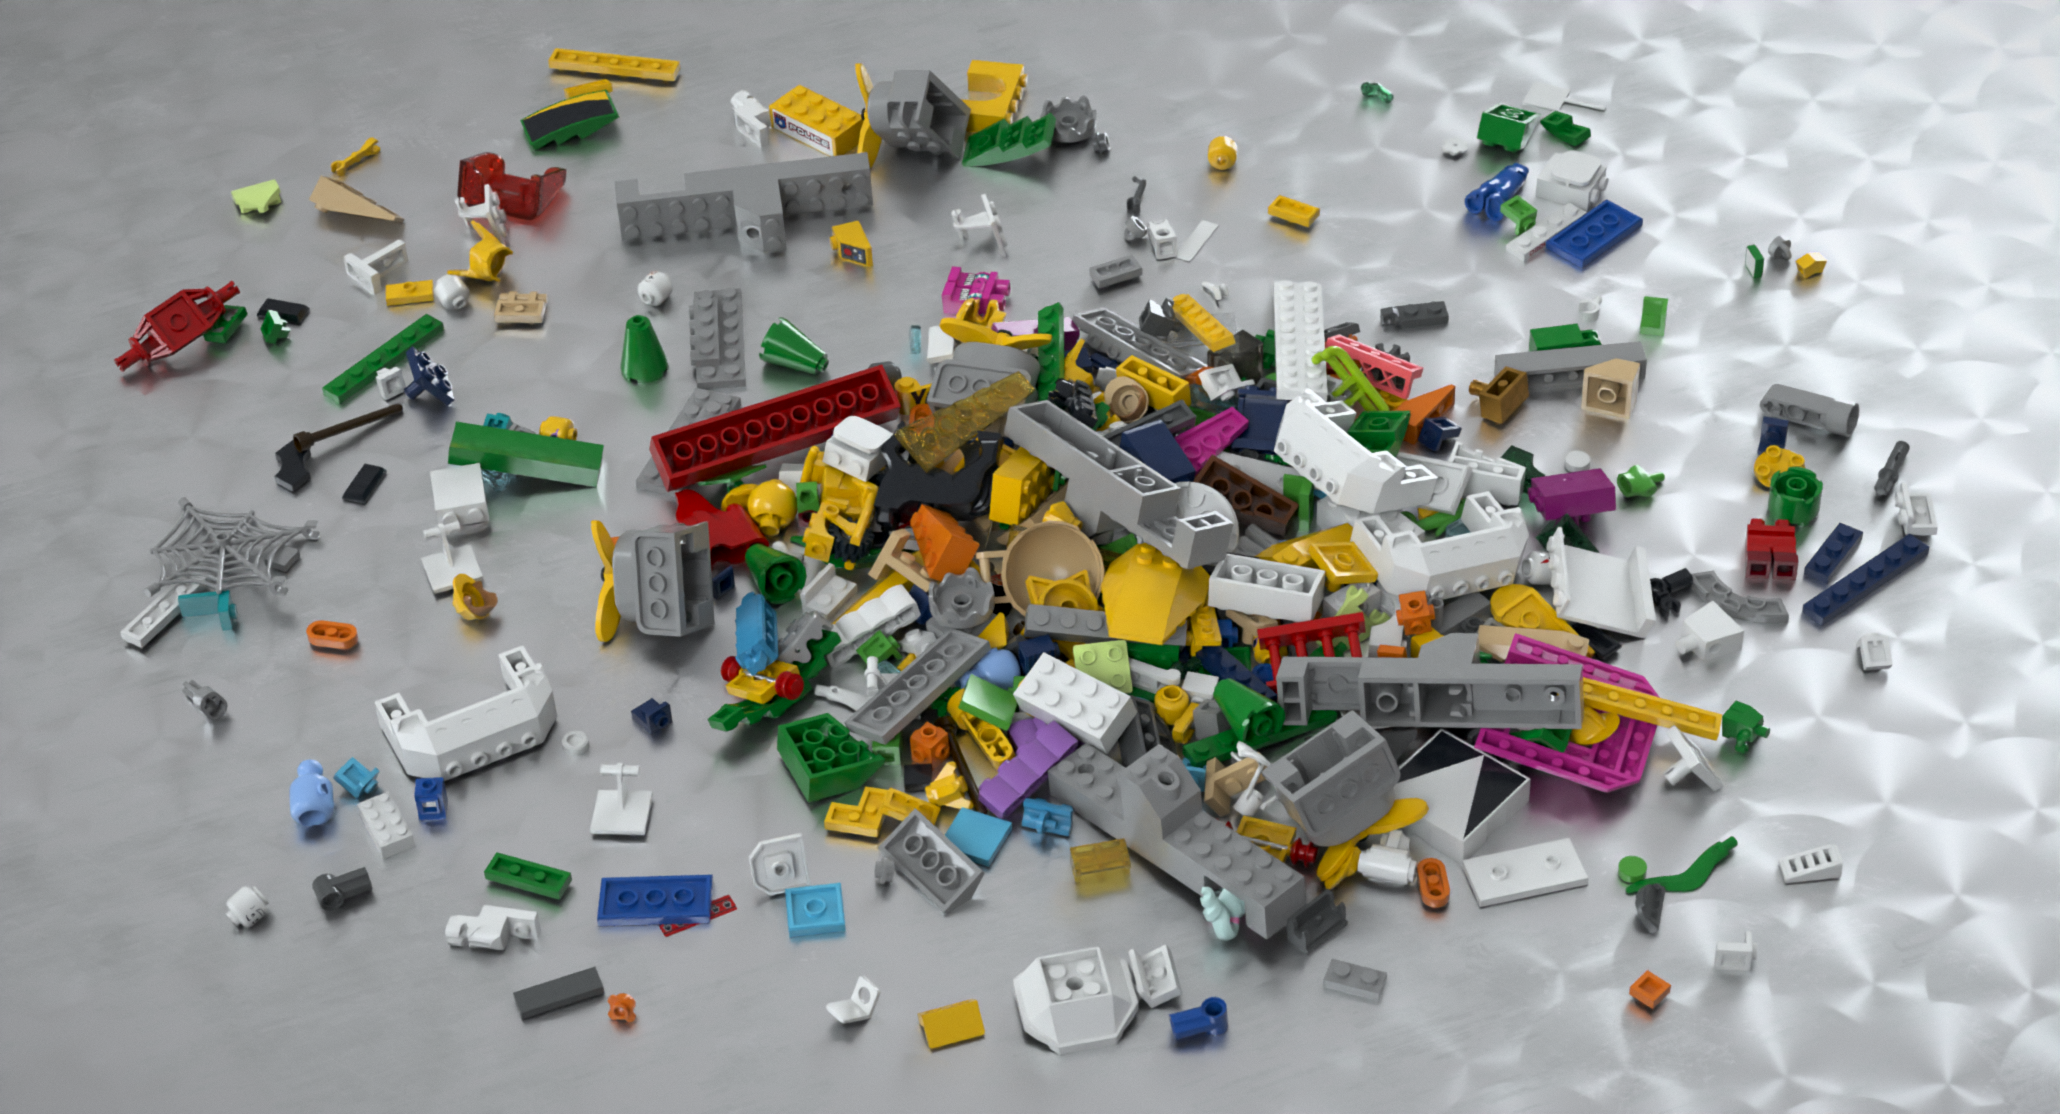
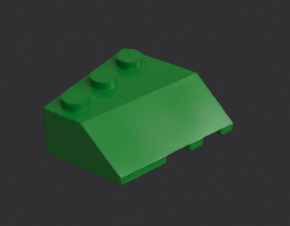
M829 713L778 726L777 750L808 802L859 789L885 763V758L880 754L875 755L868 750L869 745L862 740L857 741L850 735V730Z

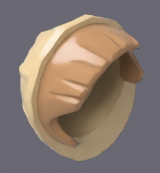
M1124 376L1116 377L1106 386L1104 398L1105 403L1111 407L1109 411L1112 416L1116 414L1121 421L1129 424L1143 418L1148 410L1149 397L1147 391L1138 382Z

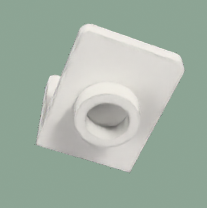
M860 976L851 999L828 1003L826 1009L844 1024L870 1019L881 991L865 976ZM864 987L870 991L871 998L869 1003L864 1002L861 992Z

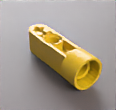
M963 688L950 698L947 710L960 729L968 730L997 772L1005 760L1011 761L1016 757V754L999 727L958 708L964 691Z

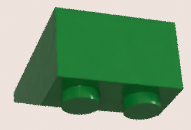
M1497 103L1482 112L1476 139L1483 140L1482 143L1485 145L1496 146V144L1503 145L1505 150L1517 152V150H1521L1526 146L1542 114Z

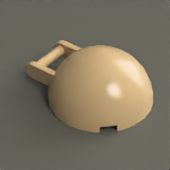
M1063 521L1036 523L1020 532L1009 544L1007 550L976 552V559H979L980 578L985 583L991 582L989 558L1003 557L1001 578L1006 596L995 597V604L1011 603L1024 617L1028 604H1031L1025 583L1028 576L1057 581L1066 579L1082 570H1087L1091 591L1096 599H1098L1101 593V583L1104 578V565L1095 542L1090 540L1077 526Z

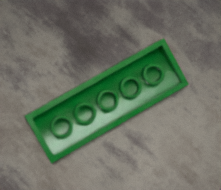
M456 421L449 446L448 464L464 466L480 463L481 469L597 487L604 445Z

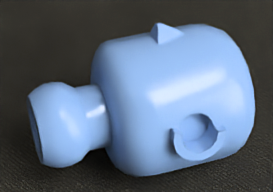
M993 648L976 662L970 670L966 671L963 676L955 681L954 684L955 687L965 688L970 674H973L1008 691V687H1013L1014 676H1021L1020 665L1016 656L1011 651Z
M313 759L304 760L297 768L298 778L290 785V814L294 821L302 826L324 824L330 820L334 812L333 785L328 778L322 776L323 767L318 761Z

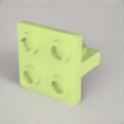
M1125 640L1073 646L1076 669L1125 694L1132 692Z

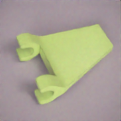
M1351 585L1346 592L1344 604L1335 616L1363 612L1358 606L1368 598L1366 591L1362 588L1358 590L1354 585ZM1377 609L1370 613L1369 618L1363 613L1366 633L1359 635V641L1362 642L1370 637L1371 626L1383 624L1390 617L1385 612L1381 614ZM1337 637L1332 640L1334 647L1341 641L1346 644L1347 650L1350 649L1348 637ZM1316 641L1319 647L1322 646L1321 641Z

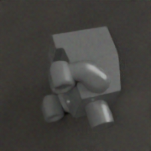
M1165 298L1161 306L1149 299L1139 317L1140 331L1152 336L1167 337L1171 330L1178 333L1181 329V324L1175 321L1174 300Z

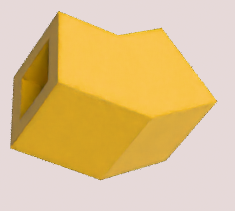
M1819 252L1805 254L1795 262L1798 271L1807 279L1814 273H1822L1828 260Z

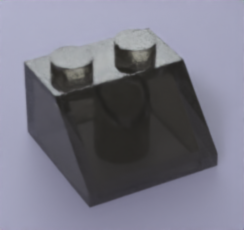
M1243 329L1233 335L1235 344L1215 352L1207 351V367L1216 368L1233 364L1240 380L1243 377H1246L1248 380L1253 379L1255 382L1253 386L1257 385L1261 377H1263V342Z

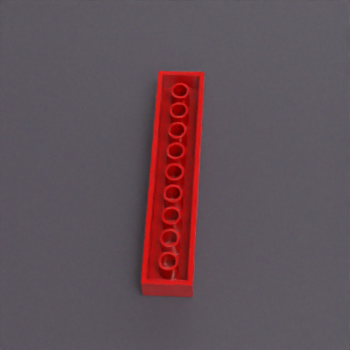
M881 364L651 436L649 451L666 491L670 492L824 443L832 437L834 428L850 416L863 418L875 425L896 420L901 405Z

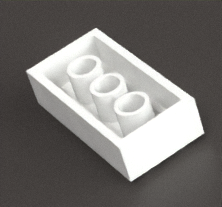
M389 791L357 803L359 815L383 859L416 847L413 834Z

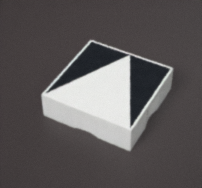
M1441 728L1399 767L1400 779L1393 787L1395 800L1419 798L1424 800L1429 807L1427 814L1422 819L1400 829L1420 837L1434 849L1462 864V860L1469 859L1475 854L1496 829L1506 824L1529 802L1531 779Z

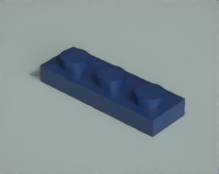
M1839 523L1804 568V575L1828 584L1861 542L1863 531Z

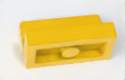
M975 999L917 1013L919 1024L924 1027L928 1047L931 1049L985 1034L978 1001Z

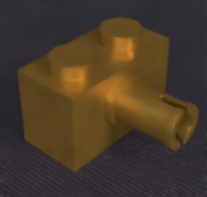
M1505 366L1489 384L1474 379L1469 385V394L1479 396L1481 417L1503 424L1529 397L1527 373Z

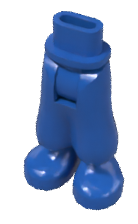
M1518 163L1506 166L1494 178L1480 185L1479 189L1473 190L1466 196V208L1469 212L1478 214L1485 207L1486 215L1489 219L1496 222L1500 221L1505 216L1500 212L1501 204L1514 197L1527 179L1529 169Z

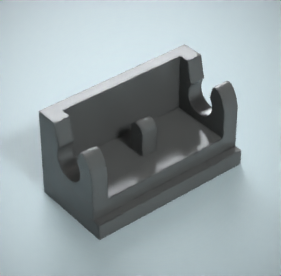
M1326 889L1287 919V940L1307 955L1348 925L1345 904L1341 902L1336 907L1333 892Z

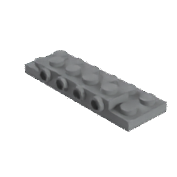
M741 288L694 292V305L689 306L690 320L693 321H689L690 335H694L690 336L691 350H695L690 351L691 366L696 365L697 388L711 390L745 387Z
M1106 307L1073 314L1072 321L1082 332L1089 334L1087 342L1090 346L1100 352L1107 353L1110 358L1117 362L1123 363L1129 356L1133 355L1185 380L1186 376L1204 366L1210 367L1159 337L1140 331L1139 326Z
M696 388L668 431L738 410L741 406V397ZM652 456L635 481L637 489L675 497L676 492L690 487L689 485L667 492Z
M949 628L844 722L846 728L850 732L886 745L991 650L989 641Z

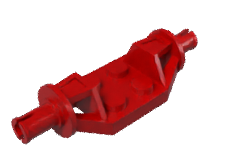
M230 281L216 292L208 286L204 289H182L143 315L133 337L128 339L131 349L115 358V364L117 367L120 366L119 369L124 372L139 360L146 366H149L153 361L174 355L213 328L220 316L226 314L224 303L240 294L239 288L237 286L234 287L235 283ZM207 298V300L199 304L195 302V300ZM147 333V334H148V338H146V339L140 344L139 341H140V340L145 336V334Z

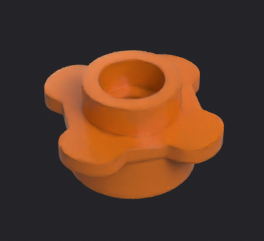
M626 993L609 996L607 1000L610 1004L609 1018L612 1020L625 1019L627 1022H633L636 1018L634 1013L636 1001L634 998Z

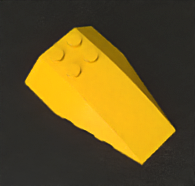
M1147 543L1136 544L1109 564L1101 583L1102 601L1105 605L1104 612L1107 616L1106 624L1109 637L1163 645L1176 632L1177 626L1182 627L1186 622V618L1188 616L1192 617L1196 613L1197 607L1202 608L1205 605L1209 593L1210 575L1202 566H1197L1193 569L1182 568L1178 562L1163 555L1160 550Z

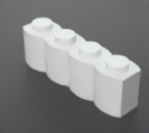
M901 584L887 589L879 598L865 602L857 611L843 615L835 624H832L834 628L831 630L839 634L842 642L835 646L830 654L823 656L831 668L840 666L847 662L854 654H858L856 649L879 630L888 637L898 628L911 624L921 615L917 603Z

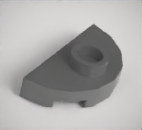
M1658 883L1653 885L1647 884L1640 888L1635 900L1638 915L1650 933L1659 930L1666 889Z

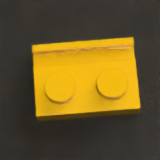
M607 79L563 89L566 99L606 89L608 92H613L612 84Z

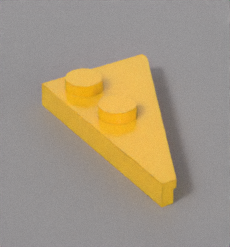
M1533 587L1501 608L1493 617L1497 622L1509 627L1565 631L1578 635L1564 619L1557 618L1556 611ZM1588 645L1586 657L1592 658L1595 651Z

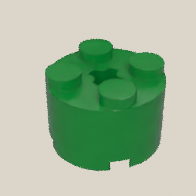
M1788 467V471L1780 473L1779 470L1774 473L1771 478L1768 499L1770 517L1774 520H1788L1789 523L1797 524L1801 527L1808 526L1810 521L1820 511L1823 483L1816 478L1817 474L1802 467Z

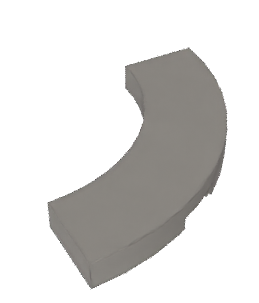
M1714 570L1692 574L1693 584L1691 587L1695 593L1707 604L1714 601L1731 617L1767 624L1787 623L1789 621V614L1781 598L1766 599L1739 596L1733 593L1732 589L1719 579Z

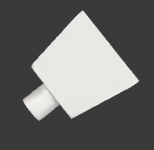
M1711 601L1683 621L1681 638L1675 642L1676 648L1681 654L1692 650L1699 658L1707 661L1742 650L1744 630L1714 601Z

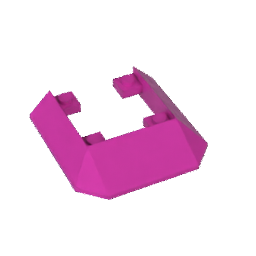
M1517 633L1514 634L1504 663L1582 665L1583 677L1659 697L1647 679L1642 675ZM1592 708L1598 713H1610L1603 710ZM1618 715L1620 718L1619 726L1607 739L1592 744L1591 749L1568 741V746L1564 753L1509 735L1511 728H1481L1474 748L1608 793L1640 782L1657 725Z

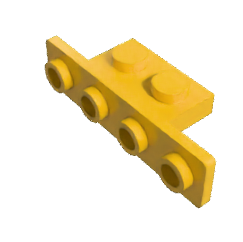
M1207 596L1205 605L1202 608L1197 607L1196 613L1192 617L1188 616L1186 618L1185 646H1189L1191 656H1196V652L1202 650V646H1221L1222 643L1215 608L1208 606Z

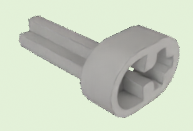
M192 679L189 683L185 681L182 684L184 686L182 692L191 698L193 704L210 719H219L227 711L228 705L226 700L208 686L201 687Z

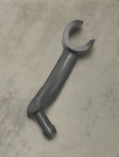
M1134 176L1132 181L1139 185L1134 197L1127 199V210L1133 208V212L1139 214L1141 212L1140 200L1146 187V179L1140 180Z

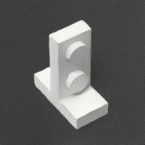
M400 239L363 260L351 252L343 256L347 275L374 295L382 291L380 277L408 262L405 243Z

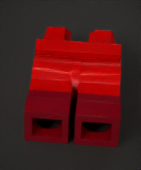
M1752 518L1750 524H1747L1745 540V578L1769 579L1770 567L1772 565L1773 580H1796L1799 561L1796 553L1795 526H1790L1788 520L1779 519L1775 521L1774 526L1765 525V521L1762 519ZM1751 565H1762L1764 570L1754 571L1751 569ZM1785 565L1791 570L1783 573L1778 571L1777 567Z

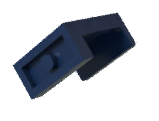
M1250 385L1245 386V389H1238V412L1248 419L1249 423L1248 428L1232 442V449L1234 452L1250 449L1257 451L1258 454L1278 455L1274 452L1276 437L1285 407L1290 400L1276 399V387L1269 388V391L1260 390L1259 387Z

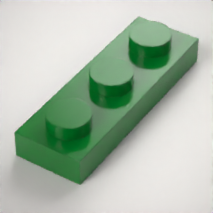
M496 852L484 870L485 879L559 900L572 881L571 872Z

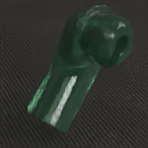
M1364 82L1360 87L1362 94L1368 98H1380L1385 103H1390L1394 98V95L1379 83Z
M1193 656L1184 665L1180 661L1174 662L1170 665L1169 669H1177L1181 674V680H1185L1187 671L1196 672L1202 666V663L1197 657Z

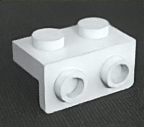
M1233 364L1207 369L1198 374L1202 381V387L1207 392L1211 401L1221 399L1223 402L1234 396L1239 398L1238 389H1245V386H1253L1255 384L1253 379L1241 382Z
M1902 482L1900 492L1895 493V506L1900 507L1898 515L1899 524L1904 526L1905 535H1937L1938 525L1931 493H1909L1907 483Z
M1167 945L1159 947L1143 956H1140L1135 949L1128 951L1131 960L1128 963V967L1136 980V984H1133V987L1140 1000L1144 999L1153 1008L1182 994L1173 956Z

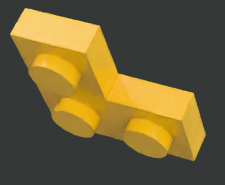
M865 786L858 806L831 802L824 820L825 829L878 837L886 816L880 813L889 790Z

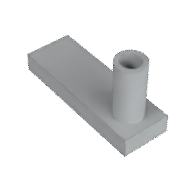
M1479 592L1465 594L1443 607L1444 602L1441 598L1434 597L1428 600V605L1433 604L1435 620H1431V627L1444 636L1460 630L1462 622L1467 621L1468 618L1481 617L1491 611L1490 601Z

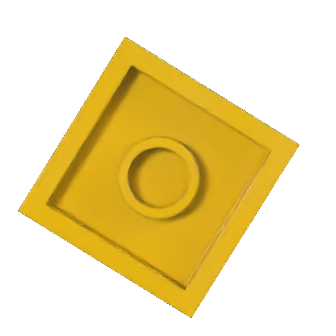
M1354 541L1311 543L1307 551L1319 568L1325 570V576L1328 578L1325 582V587L1331 592L1340 590L1342 584L1376 582L1379 575Z

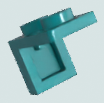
M230 590L222 591L221 594H217L215 591L178 596L182 617L218 614L222 631L233 630V619L238 618L236 604L232 602Z

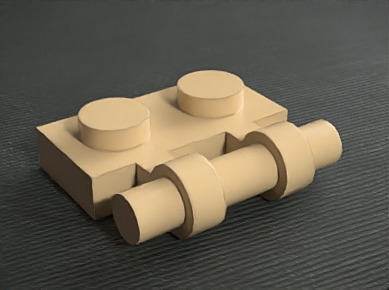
M509 291V294H500V300L497 301L494 312L495 323H542L545 303H548V295L539 294L538 291H531L530 294H518L517 291Z

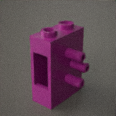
M1601 468L1531 478L1532 487L1528 488L1530 503L1535 505L1537 512H1540L1546 521L1553 520L1555 526H1562L1564 524L1563 518L1569 517V526L1577 527L1579 526V516L1582 522H1589L1591 514L1616 510L1615 486Z

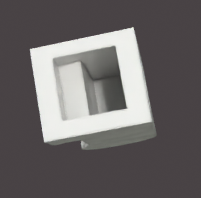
M1168 220L1148 222V235L1154 247L1156 259L1177 257V237Z

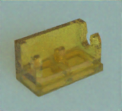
M1125 838L1070 847V865L1075 882L1081 881L1080 877L1084 874L1123 868L1124 874L1130 873L1131 862Z

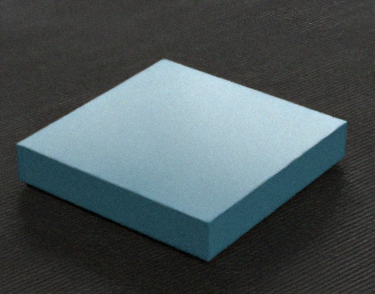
M962 807L945 833V836L971 861L990 867L1012 830V822Z
M841 883L785 889L789 937L846 931Z

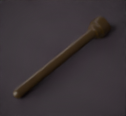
M397 403L314 433L302 431L293 434L295 448L299 453L310 450L315 442L402 412L403 406Z
M942 716L933 725L941 727L948 733L949 751L956 763L960 776L962 775L968 788L967 792L974 804L976 812L987 815L988 810L978 800V787L956 740L957 726L952 717Z

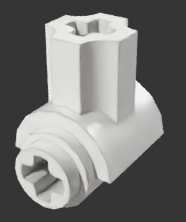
M1396 829L1389 833H1383L1379 845L1372 844L1371 849L1361 851L1358 873H1363L1364 877L1397 884L1414 883L1418 861L1413 860V857L1410 856V838L1403 834V830Z

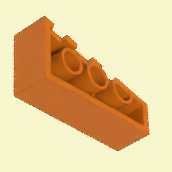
M922 504L918 512H915L911 518V527L929 578L942 582L947 573L955 575L964 574L980 544L973 541V537L966 534V530L958 526V522L947 512Z

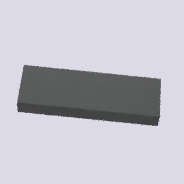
M592 967L513 992V996L521 1018L525 1019L605 992L596 967Z

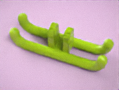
M1330 346L1322 352L1316 353L1311 358L1312 363L1315 365L1322 361L1327 362L1343 381L1331 393L1334 398L1342 395L1348 388L1351 395L1343 401L1347 406L1350 407L1358 401L1365 411H1377L1364 394L1366 393L1379 411H1390L1386 402L1344 349L1338 346ZM1336 357H1338V358L1341 360V362L1344 364V366H1345V367L1348 369V371L1351 373V376H1350V374L1346 371V369L1343 367V365L1339 362V360H1338Z

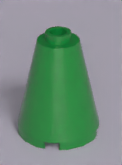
M635 315L626 322L620 369L622 375L629 381L630 378L636 379L638 383L642 384L656 381L664 376L663 372L666 369L668 370V359L650 320L645 316Z
M784 317L778 318L781 322L779 324L773 323L762 341L761 347L765 349L763 354L759 352L760 360L813 375H818L820 372L823 373L829 364L827 353Z
M763 544L752 545L747 550L745 562L760 594L766 600L773 604H783L795 598L794 594L799 589L802 591L807 574L806 568L798 558Z
M1231 678L1221 680L1216 684L1213 698L1239 741L1247 744L1252 749H1257L1271 741L1268 737L1274 731L1278 733L1281 730L1285 721V711L1279 703Z

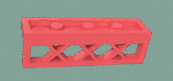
M1339 334L1327 338L1325 349L1330 346H1338L1344 349L1352 360L1360 361L1364 369L1362 373H1366L1367 376L1365 377L1373 387L1403 399L1409 398L1413 380L1420 378L1422 375L1423 367ZM1326 362V368L1333 370L1332 367ZM1374 368L1381 369L1385 379L1382 381L1375 380L1371 370ZM1399 376L1406 379L1403 391L1396 388L1392 378Z

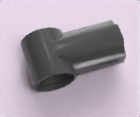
M363 867L337 877L332 874H322L313 881L312 888L321 908L326 911H332L339 908L343 904L344 899L372 890V884L366 868Z

